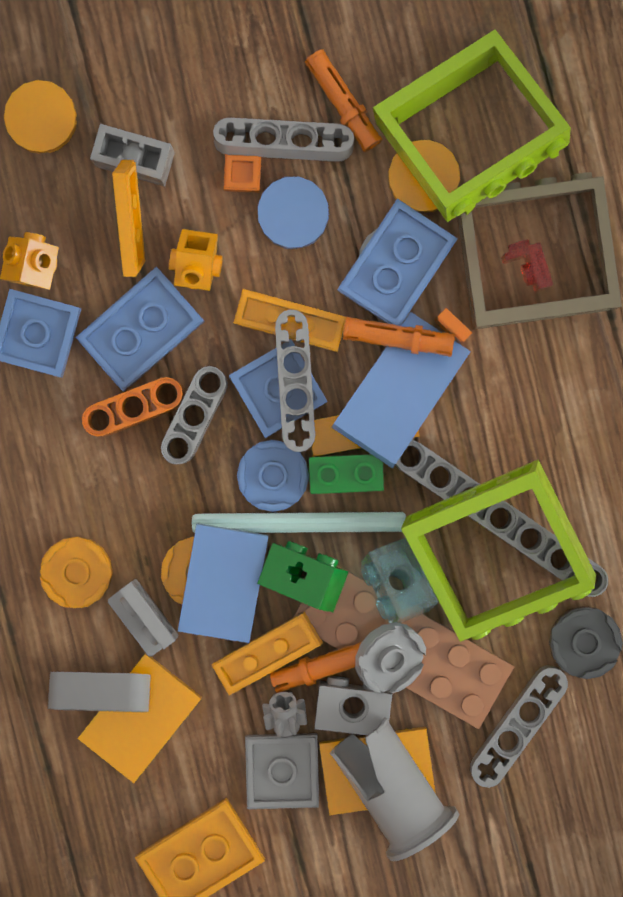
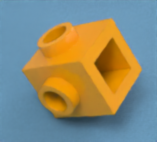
M182 229L177 249H171L169 270L175 271L174 286L210 291L213 276L220 277L223 256L217 255L218 234Z
M25 232L23 238L9 237L3 251V266L0 279L27 287L50 290L53 273L57 268L59 247L45 243L46 237L35 233Z

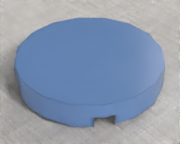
M284 177L273 182L262 193L258 204V222L264 235L272 243L285 249L303 248L315 243L324 233L329 220L328 202L323 191L312 181L302 177Z
M277 440L259 442L250 448L241 459L237 472L239 489L247 501L258 509L271 512L285 510L298 502L306 491L309 478L307 463L301 453L290 450L284 442Z

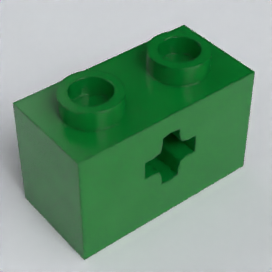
M372 454L309 457L311 494L384 491L383 462Z
M289 540L286 546L272 543L257 584L318 610L333 613L349 573L337 567L339 560L322 553H318L317 558L306 555L307 547ZM303 571L307 572L306 578L301 576Z

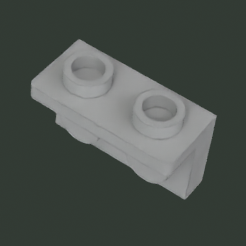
M136 578L108 599L109 605L148 656H153L162 648L164 650L178 638V633Z

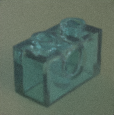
M406 537L368 552L361 561L363 565L361 566L363 579L368 586L373 587L378 598L376 599L377 609L381 617L387 619L389 623H403L429 612L438 604L430 583ZM393 576L400 579L403 584V590L394 589L389 583V577Z

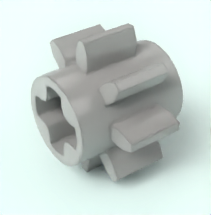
M292 692L273 694L269 704L262 705L265 729L270 730L274 728L277 737L297 735L300 725H307L305 700L299 699L296 701Z

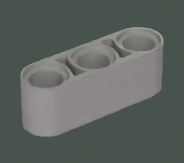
M212 366L203 367L195 374L161 444V453L169 463L184 464L195 456L228 387L225 374L218 368ZM210 373L217 374L221 382L219 389L214 393H206L201 387L202 378ZM191 406H200L204 411V420L197 426H191L186 421V411ZM176 438H183L188 444V452L181 459L172 456L169 449L170 443Z
M50 672L47 709L149 712L151 675L135 673Z

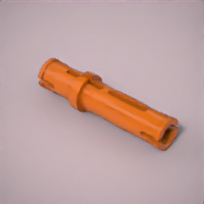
M324 49L310 55L304 63L313 73L319 85L341 116V124L349 127L353 132L364 153L368 152L380 144L383 139L366 115V108L363 104L359 105L340 74L330 62Z
M347 316L343 340L411 350V354L417 355L419 352L452 357L455 334L426 330L421 325H416L415 328Z
M361 642L311 659L304 657L299 659V663L275 670L270 673L272 686L275 687L276 693H280L304 684L311 686L316 684V681L355 668V656Z

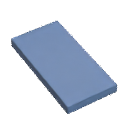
M412 312L409 313L401 325L413 328L416 325H421L423 329L441 332ZM454 341L452 357L419 352L418 355L411 354V350L387 346L331 428L393 468L471 351Z

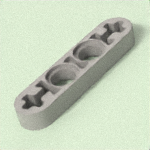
M224 118L218 121L213 130L216 149L222 154L343 161L350 157L354 149V134L349 127L342 124ZM227 132L234 133L232 141L225 140ZM245 132H249L250 143H245ZM262 132H268L273 134L276 140L269 145H262L257 142L256 137ZM304 134L309 136L312 142L306 147H298L293 144L292 139L296 135ZM318 136L322 137V147H318ZM334 138L341 139V147H334Z
M290 309L278 316L275 325L282 437L287 448L295 452H302L309 449L315 440L309 331L307 319L303 313ZM288 317H295L296 323H302V329L296 330V342L303 340L304 348L291 346L282 349V342L289 343L288 331L281 330V325L288 322ZM293 352L299 353L305 360L303 370L295 374L288 372L283 365L285 357ZM293 389H301L307 395V403L300 410H293L286 403V396ZM309 413V421H301L303 431L309 432L310 437L303 440V446L298 447L294 440H289L288 434L295 430L294 420L287 423L286 415L299 416Z
M546 665L535 672L470 763V772L478 785L490 788L496 786L503 779L563 697L568 688V681L566 675L559 668ZM554 674H557L558 676L555 681L559 686L556 690L553 688L547 689L543 696L549 701L544 705L538 697L530 693L535 689L540 694L545 688L542 678L545 675L552 677ZM526 702H534L539 708L537 718L532 721L522 720L519 715L520 707ZM505 731H512L518 737L517 745L511 750H503L498 745V738ZM493 747L500 756L507 759L504 763H501L499 758H497L492 765L495 774L493 776L486 774L482 778L480 777L481 771L478 766L481 763L488 765L494 756L488 751Z

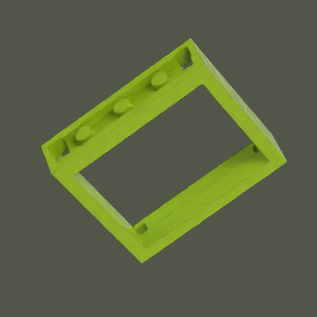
M496 30L491 31L373 107L376 125L447 222L462 213L468 215L475 208V204L486 197L493 198L499 195L506 188V184L517 177L520 179L527 177L536 169L537 164L548 157L551 159L559 156V151L570 143L571 127ZM498 61L549 129L451 193H448L399 124Z
M539 460L406 516L401 527L460 642L472 638V640L481 639L488 635L491 629L501 625L505 627L514 626L521 622L524 616L534 612L539 614L549 612L559 602L569 598L572 600L582 599L589 595L592 589H595L596 573ZM532 489L575 576L467 618L424 534Z

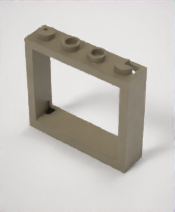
M585 172L570 176L571 181L557 183L556 177L536 180L535 186L521 188L519 182L508 183L499 195L493 198L486 197L475 204V208L591 192L605 294L486 311L472 211L468 215L462 213L457 217L473 330L610 311L622 307L603 176L593 178L592 172Z

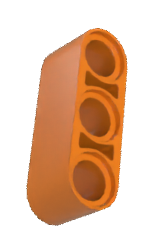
M173 378L157 379L89 406L82 415V425L86 432L93 436L104 437L178 409L185 396V389L181 383ZM172 384L177 389V398L173 403L165 405L159 399V390L164 385ZM138 397L143 403V411L139 416L131 418L126 413L125 406L129 399ZM99 410L105 411L109 416V425L101 431H98L92 425V417Z

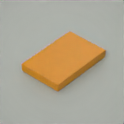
M146 653L130 673L151 675L149 712L99 711L77 738L132 783H135L202 699L198 693Z
M426 727L395 731L435 792ZM368 735L356 736L360 741L367 745L365 737ZM345 738L319 742L329 815L367 810L330 754L333 748Z
M227 798L135 856L137 863L159 897H209L265 861V857Z

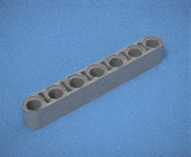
M411 440L408 446L415 447L418 450V463L415 466L406 467L399 458L395 464L399 470L443 500L461 493L465 488L480 485L452 464L414 440ZM438 466L444 467L449 473V480L442 487H435L430 481L431 471ZM501 501L468 515L469 518L560 580L575 576L568 559L561 568H554L551 564L552 553L555 550L562 549L557 537L506 501ZM497 508H504L508 513V521L503 527L495 528L490 521L491 513ZM533 528L538 535L537 543L533 547L524 548L520 541L521 534L524 530ZM589 559L596 572L597 581L595 589H592L591 593L587 596L596 597L606 590L608 575L601 566Z

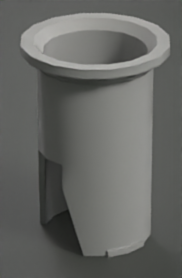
M384 717L383 722L365 737L367 745L351 734L335 746L330 754L388 840L389 846L386 851L388 859L390 861H399L410 857L435 842L454 825L460 814L455 806H443L390 725L388 718Z

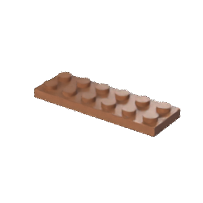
M351 572L347 575L333 613L318 610L301 602L293 616L295 617L305 611L320 639L337 649L362 642L370 632L381 625L394 622L408 625L422 637L426 646V656L423 654L422 663L424 666L421 673L406 688L477 729L481 727L514 669L511 663L469 639L460 642L453 630Z

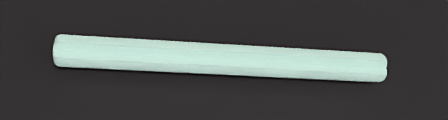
M403 512L194 514L192 516V531L195 533L196 523L253 533L402 532L401 527L405 521L406 514Z

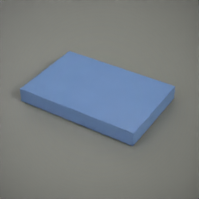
M397 199L337 291L383 322L401 326L458 238Z
M156 266L75 338L116 385L125 392L205 321Z
M196 523L178 632L245 643L250 642L260 587L257 583L264 565L268 535Z

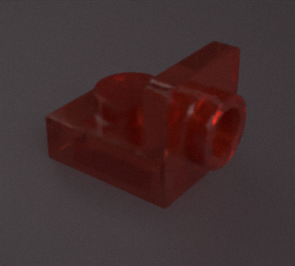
M529 239L507 246L509 252L504 253L501 257L503 264L524 258L526 264L521 265L523 278L527 286L533 285L535 293L553 286L540 242L530 245Z

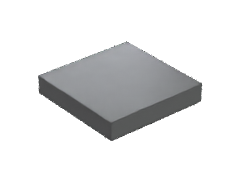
M303 733L289 737H277V734L245 736L247 809L319 808L317 733Z

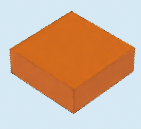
M225 154L224 191L260 193L261 157Z
M447 308L435 319V323L445 333L455 334L454 341L460 345L472 334Z

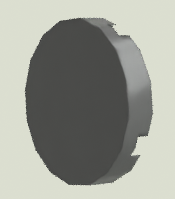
M587 606L569 609L559 616L551 628L549 638L551 655L558 666L568 674L583 679L601 677L610 671L618 661L617 659L623 644L620 628L613 618L598 608Z

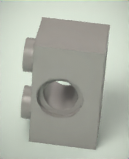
M328 676L327 681H319L315 729L369 735L383 722L384 717L388 718V720L390 719L392 693L389 691L376 693L364 683L363 685L349 684L348 678ZM349 697H358L364 702V706L361 711L352 714L343 708L345 700Z

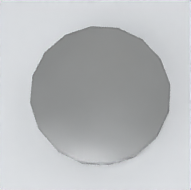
M394 622L381 625L370 632L361 642L355 656L356 672L360 680L376 693H381L380 691L399 692L411 685L421 673L424 666L422 663L423 654L426 656V646L422 637L406 624Z

